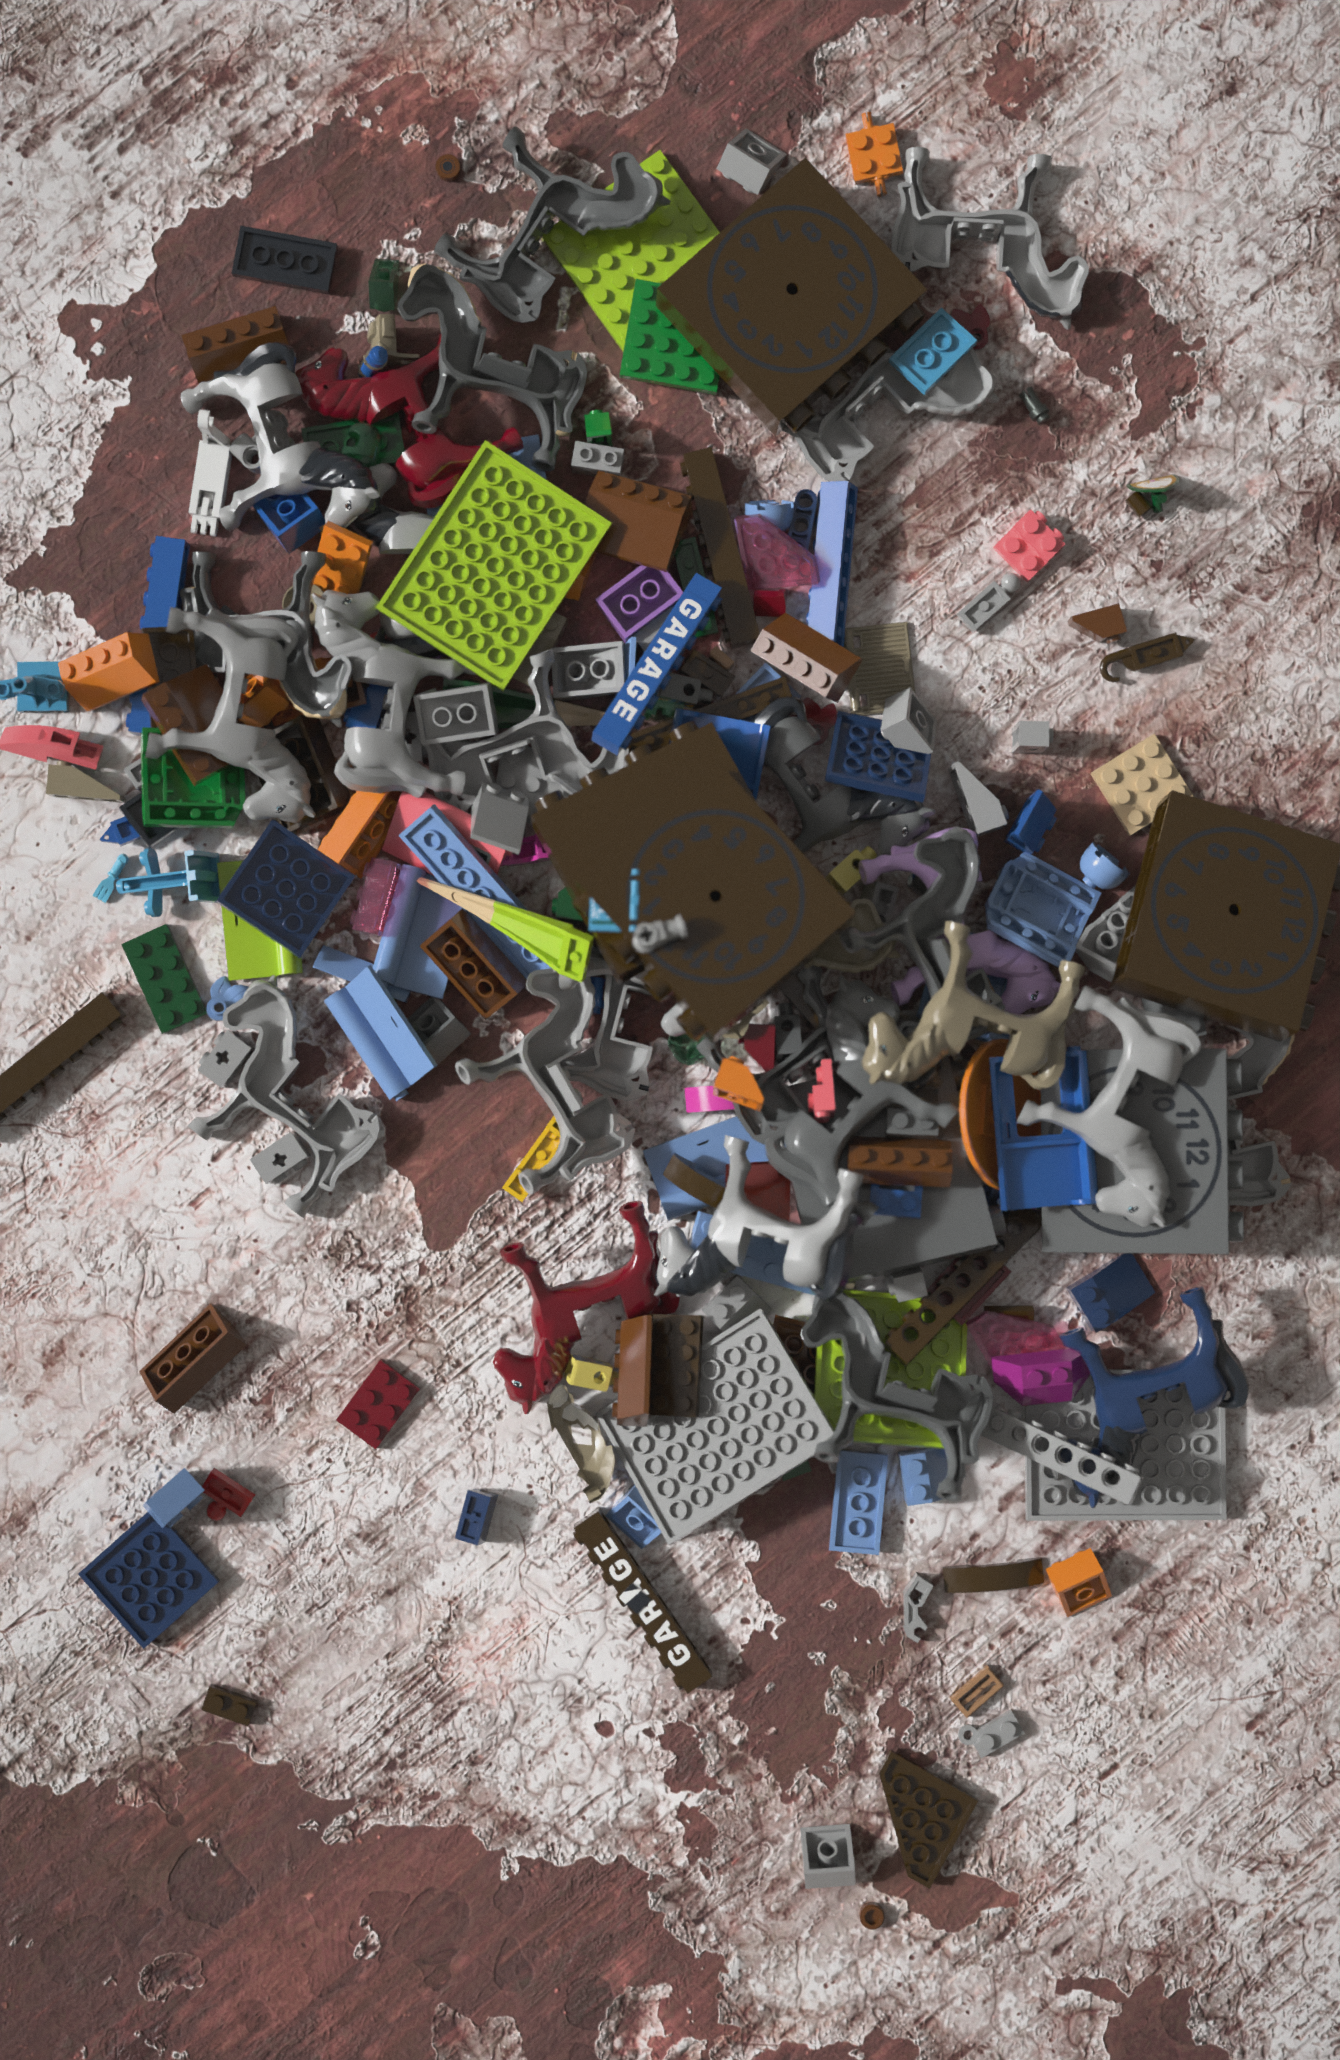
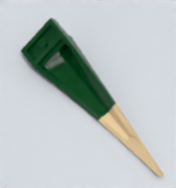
M444 678L443 690L485 683L472 679L456 678L455 680H448ZM492 685L499 728H511L534 713L536 701L533 694L505 688L502 691ZM553 699L558 714L567 726L598 725L605 714L603 711Z

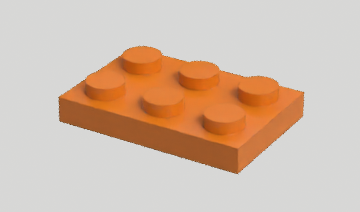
M327 521L324 525L317 551L327 554L326 562L316 574L314 585L323 592L333 590L346 594L359 593L373 541Z

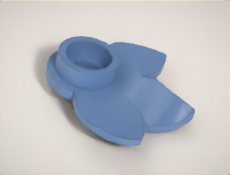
M226 976L220 977L210 989L211 999L206 1007L208 1016L212 1020L223 1021V1012L226 1008L242 999L249 987L245 985L231 986ZM220 1004L224 1007V1010L217 1012L214 1007Z

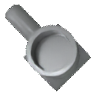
M243 433L233 441L230 446V452L253 473L261 474L259 461L256 464H252V458L258 454L255 435L251 438L247 433Z

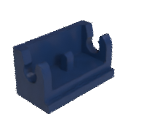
M481 1489L467 1490L455 1539L477 1546L486 1542L498 1494L493 1492L484 1493L481 1492Z

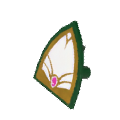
M1173 474L1128 484L1126 487L1137 492H1151L1153 513H1159L1163 511L1162 503L1167 501V495L1163 492L1176 487L1180 480L1178 476Z

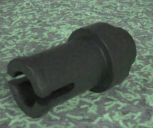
M1029 387L1026 390L1030 398L1025 391H1022L1019 397L1028 408L1032 421H1037L1041 425L1050 419L1048 414L1050 410L1046 404H1042L1034 388Z

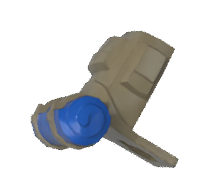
M380 314L369 324L367 341L371 344V347L366 355L363 356L364 360L358 365V375L360 378L372 377L382 371L385 366H406L420 359L419 354L397 353L395 314Z

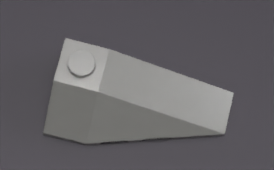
M1136 885L1110 909H1107L1096 921L1087 926L1075 946L1077 947L1076 953L1088 969L1112 982Z

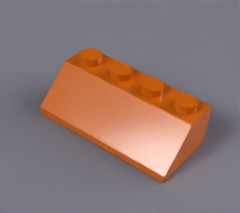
M126 632L58 662L65 689L86 711H93L160 682L149 634Z
M356 791L351 796L342 814L337 817L332 829L323 838L317 850L361 879L384 845L402 791L383 793Z

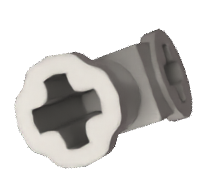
M678 915L674 920L665 923L658 921L652 924L642 923L638 925L633 939L635 948L639 952L649 953L655 947L665 945L666 941L682 937V939L687 938L683 919ZM645 934L647 938H650V941L646 942L644 938L641 939V935Z

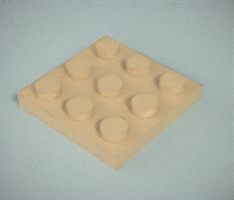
M1155 734L1090 773L1129 836L1153 821L1157 804L1171 790L1193 796Z

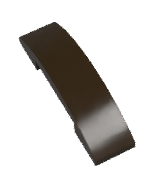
M674 1153L663 1175L689 1195L717 1209L723 1199L727 1184L696 1169L695 1163ZM744 1189L746 1198L754 1205L759 1206L763 1198Z
M1041 1557L1017 1559V1562L942 1567L945 1593L1000 1591L1044 1583Z

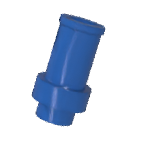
M590 977L595 987V1007L592 1014L600 1015L601 1009H604L603 991L605 979Z

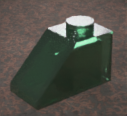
M375 259L368 281L370 309H377L380 312L395 309L398 297L400 260Z

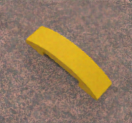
M555 1116L552 1117L544 1131L502 1187V1189L521 1202L524 1201L528 1193L520 1184L519 1173L527 1168H542L549 1163L558 1148L560 1131Z

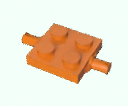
M866 112L861 114L864 128L860 131L845 134L855 185L866 182L875 183L877 197H881L880 187L883 196L887 195L885 180L892 176L903 174L894 123L874 126L872 113L867 112V122Z

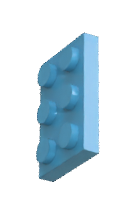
M941 307L889 358V363L925 395L976 345L977 340Z

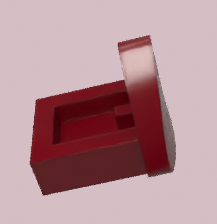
M780 588L779 591L755 590V616L780 617L786 612L788 589Z

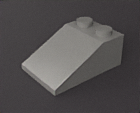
M623 641L551 648L555 656V662L552 665L553 698L570 701L616 694L626 682Z
M491 683L413 696L422 746L499 733Z
M959 761L954 762L948 771L968 828L975 832L977 837L1003 828L1007 824L1006 820L1009 819L1005 805H1000L999 800Z
M481 782L471 807V838L519 854L529 809L528 797L519 791L510 792L504 790L495 783L487 784Z

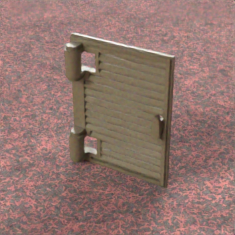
M908 622L845 628L844 648L863 659L848 684L851 704L850 712L852 714L871 715L883 713L886 698L909 687L915 692ZM855 636L860 638L859 648H854L853 637ZM866 694L867 706H861L860 695Z

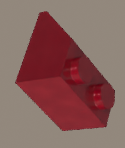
M749 1024L745 1035L738 1039V1044H743V1050L763 1072L769 1071L774 1068L775 1024Z

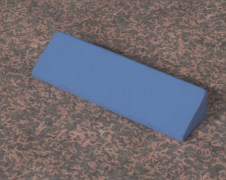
M323 945L313 968L351 982L366 967L370 965L373 967L374 964ZM388 985L387 990L393 998L407 1003L411 991Z

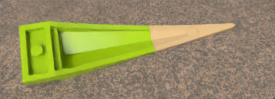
M422 877L417 880L419 884L461 906L509 936L559 974L581 983L585 980L594 936L576 930L574 925Z

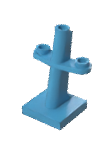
M61 661L17 662V677L0 681V700H7L17 696L18 712H69V692L62 683L58 662Z
M146 848L140 853L139 859L140 863L145 866L147 875L118 880L116 883L117 892L119 894L148 891V901L144 903V910L151 917H160L162 914V890L188 887L189 901L217 903L216 900L220 896L217 863L220 862L219 853L198 850L184 851L186 870L160 873L156 851L153 848Z

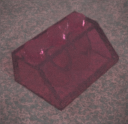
M373 857L370 863L366 862L363 876L366 877L364 886L359 887L356 898L360 902L358 909L353 910L350 924H353V930L382 937L402 867L398 862Z

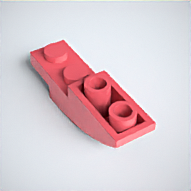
M42 725L6 727L0 738L1 750L47 762L48 757H52L95 770L98 767L104 746L79 739L80 732Z

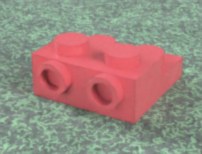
M1031 509L993 547L1027 583L1065 546L1062 533L1056 528L1051 530L1045 524L1047 522L1045 516L1039 511L1034 513Z
M831 1059L821 1060L820 1067H816V1085L813 1086L812 1093H808V1113H813L814 1120L817 1123L830 1122L829 1118H834L835 1114Z

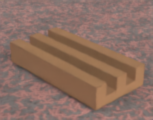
M986 1665L950 1696V1699L964 1716L968 1718L1005 1685L990 1667ZM987 1674L989 1675V1677H987L982 1683H980V1684H979L974 1690H972L966 1697H964L960 1702L958 1701L965 1693H967L973 1686H975V1685H976L980 1680H982ZM992 1681L996 1683L980 1698H978L972 1705L965 1709L964 1706L968 1702H970L975 1696H977L984 1688H986Z

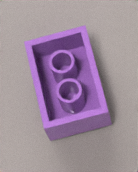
M641 565L595 600L596 606L623 642L626 643L635 633L673 606L674 608L683 591L668 571L664 572Z

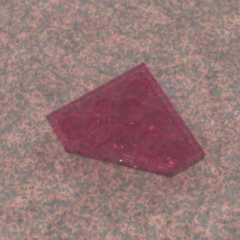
M752 514L735 517V528L748 590L816 585L820 582L816 557L763 515Z
M987 1310L965 1322L991 1369V1357L1066 1348L1051 1324Z

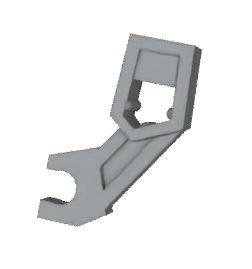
M915 1573L903 1590V1628L907 1637L918 1643L921 1638L914 1633L915 1628L921 1627L925 1631L927 1629V1625L918 1615V1607L923 1606L933 1588V1584L920 1574ZM913 1588L921 1592L917 1601H913L910 1597Z

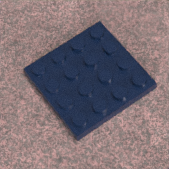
M838 711L825 782L924 802L931 754L894 747L889 740L883 737L881 733L882 720Z
M272 819L216 902L300 958L355 878V875Z
M148 1512L78 1573L143 1649L220 1581L173 1526L170 1528L168 1525H165L162 1528Z

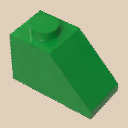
M593 410L589 414L584 415L587 443L613 447L609 412Z

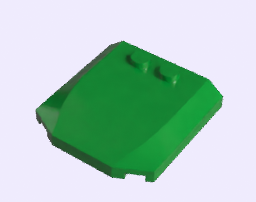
M142 727L141 776L144 827L232 829L245 802L244 768L232 765L194 787L172 749L163 753L158 759L145 758L149 733H156L161 736L162 733L159 728Z

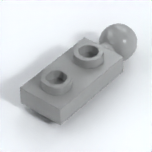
M1007 573L1003 576L1000 586L993 581L961 609L957 616L974 633L1010 601L1011 598L1006 593L1015 592L1020 588V577L1015 573Z

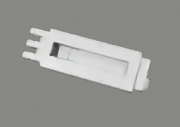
M199 410L198 428L202 433L203 441L200 440L189 506V514L192 516L191 533L197 534L198 525L201 524L200 533L202 535H207L208 526H211L210 536L216 537L220 521L219 510L225 505L232 460V453L230 452L231 440L213 425L214 417H210V411Z

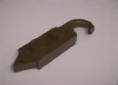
M1175 632L1110 653L1100 662V674L1109 682H1119V677L1109 675L1107 671L1109 664L1122 660L1123 665L1130 671L1143 670L1183 657L1184 651L1195 639L1177 635Z

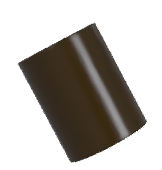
M1135 491L1125 500L1138 518L1153 507L1141 492Z

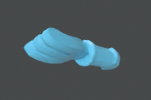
M120 854L117 857L112 869L107 873L109 875L108 878L102 880L93 894L95 898L102 900L104 903L107 902L114 890L115 879H119L120 873L128 863L129 858L126 854Z

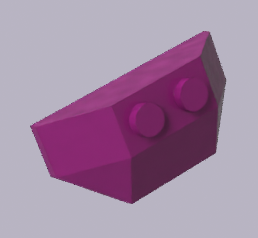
M1070 1348L991 1357L993 1381L1021 1406L1072 1401L1091 1375L1083 1357L1077 1351Z

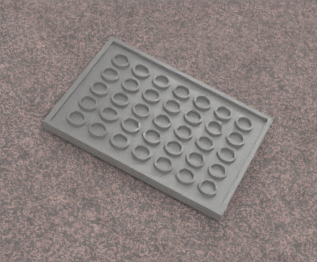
M761 1308L702 1345L699 1418L648 1415L647 1427L617 1426V1418L612 1417L613 1403L596 1413L668 1545H673L812 1458L817 1444L831 1438L834 1433V1429L764 1310Z
M1108 1369V1370H1109L1110 1372L1114 1373V1374H1124V1373H1129V1372H1133V1371L1149 1370V1369ZM1092 1375L1088 1377L1072 1401L1025 1406V1421L1031 1423V1420L1037 1421L1045 1425L1044 1430L1051 1434H1054V1431H1058L1067 1435L1068 1439H1075L1090 1447L1098 1448L1100 1426L1095 1411L1094 1397L1096 1388ZM1184 1382L1179 1383L1180 1387L1170 1391H1166L1165 1388L1155 1391L1156 1395L1150 1398L1141 1399V1396L1136 1398L1148 1432L1141 1435L1132 1465L1139 1469L1138 1474L1143 1476L1132 1505H1127L1105 1495L1100 1497L1095 1508H1091L1089 1498L1076 1493L1070 1477L1025 1457L1026 1520H1227L1225 1408L1216 1407L1206 1413L1195 1415ZM1045 1437L1038 1440V1449L1042 1452L1048 1450L1049 1441Z

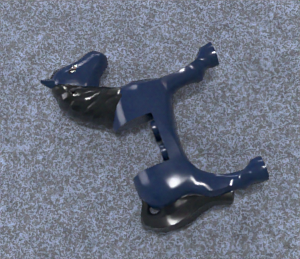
M1203 1286L1186 1290L1180 1294L1182 1303L1191 1308L1197 1323V1341L1187 1356L1174 1363L1149 1370L1114 1374L1107 1369L1099 1344L1086 1339L1084 1328H1075L1059 1336L1065 1347L1077 1351L1083 1357L1095 1384V1411L1100 1432L1098 1448L1092 1447V1453L1100 1456L1103 1452L1116 1459L1114 1463L1124 1467L1126 1463L1132 1466L1141 1435L1148 1432L1136 1398L1140 1396L1141 1399L1150 1398L1156 1395L1155 1391L1164 1388L1166 1391L1180 1387L1179 1383L1184 1382L1195 1415L1206 1413L1216 1407L1239 1409L1245 1405L1249 1389L1246 1374L1238 1357L1224 1339L1223 1321L1221 1319H1213L1212 1308L1206 1300ZM1228 1391L1230 1393V1397L1228 1399H1225ZM1075 1439L1067 1440L1068 1442L1073 1443L1075 1445H1077L1078 1441ZM1064 1448L1060 1453L1063 1462L1068 1463L1073 1458L1072 1451L1068 1448ZM1087 1459L1084 1462V1470L1089 1474L1094 1473L1096 1463L1092 1459ZM1111 1470L1107 1474V1480L1110 1484L1116 1485L1120 1480V1475L1117 1471ZM1071 1478L1076 1493L1089 1498L1091 1508H1095L1100 1497L1106 1495Z

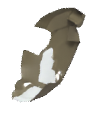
M560 1384L552 1392L547 1402L551 1429L553 1431L556 1427L579 1467L577 1475L588 1484L582 1491L586 1494L589 1503L601 1499L609 1487L615 1463L612 1445L606 1446L604 1438L600 1433L598 1419L586 1408L574 1403L572 1393L567 1392V1387ZM579 1424L583 1429L588 1427L591 1430L592 1445L573 1443L571 1425Z

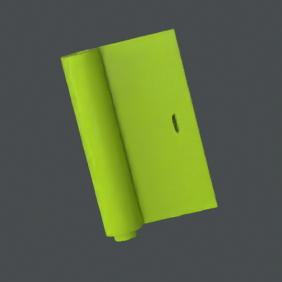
M244 860L217 863L220 894ZM221 905L229 981L303 973L302 956L298 958Z

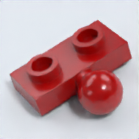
M216 1468L212 1469L202 1485L203 1493L215 1500L206 1509L207 1516L213 1521L223 1519L226 1515V1508L242 1517L256 1495Z

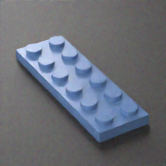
M701 1211L697 1213L689 1240V1245L694 1251L708 1234L712 1214ZM752 1234L743 1266H736L734 1271H729L815 1295L808 1287L797 1286L784 1279L783 1265L788 1245L776 1242L768 1237L764 1238Z

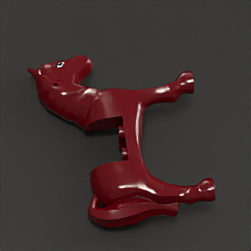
M441 334L439 335L437 347L429 354L406 366L380 371L372 377L345 380L344 374L349 364L348 354L344 349L335 347L327 349L316 361L296 370L295 374L303 393L300 395L311 410L318 411L323 416L349 421L355 419L365 422L367 420L372 425L402 409L404 410V426L409 433L414 432L417 439H415V445L401 454L396 462V467L408 484L409 500H411L414 506L436 508L443 505L482 446H468L455 443L439 427H437L436 432L425 434L417 431L412 426L415 413L429 408L422 391V382L426 375L439 369ZM514 427L505 430L500 440L491 443L507 455L524 448L521 436Z
M639 1200L631 1201L619 1208L621 1218L631 1225L634 1235V1251L630 1261L625 1266L607 1274L552 1287L545 1282L542 1276L539 1260L526 1254V1248L523 1243H512L500 1250L503 1261L517 1267L522 1272L533 1297L531 1306V1323L535 1334L533 1354L522 1355L510 1348H500L492 1360L494 1368L505 1380L509 1399L520 1403L525 1415L530 1413L533 1403H536L545 1395L551 1394L555 1387L559 1385L567 1369L575 1342L582 1340L573 1311L587 1310L593 1304L610 1302L615 1299V1296L619 1295L627 1320L649 1314L668 1315L676 1312L680 1297L670 1292L659 1296L654 1295L658 1288L655 1274L661 1255L658 1248L659 1233L656 1230L649 1231L650 1223L644 1215L643 1202Z

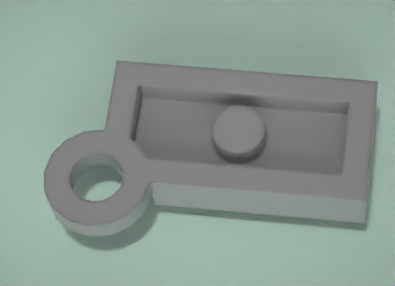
M1011 1709L977 1729L971 1724H965L958 1731L959 1740L965 1745L974 1744L981 1758L1025 1734ZM967 1730L973 1733L970 1739H966L963 1736Z

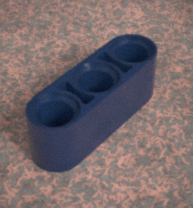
M809 489L800 490L794 502L793 519L790 523L785 549L787 561L794 565L801 564L806 559L817 505V496ZM807 498L812 502V505L804 508L799 504V501ZM798 522H803L807 525L808 529L804 532H799L795 529L794 525ZM798 546L803 550V553L800 556H794L791 554L790 549Z

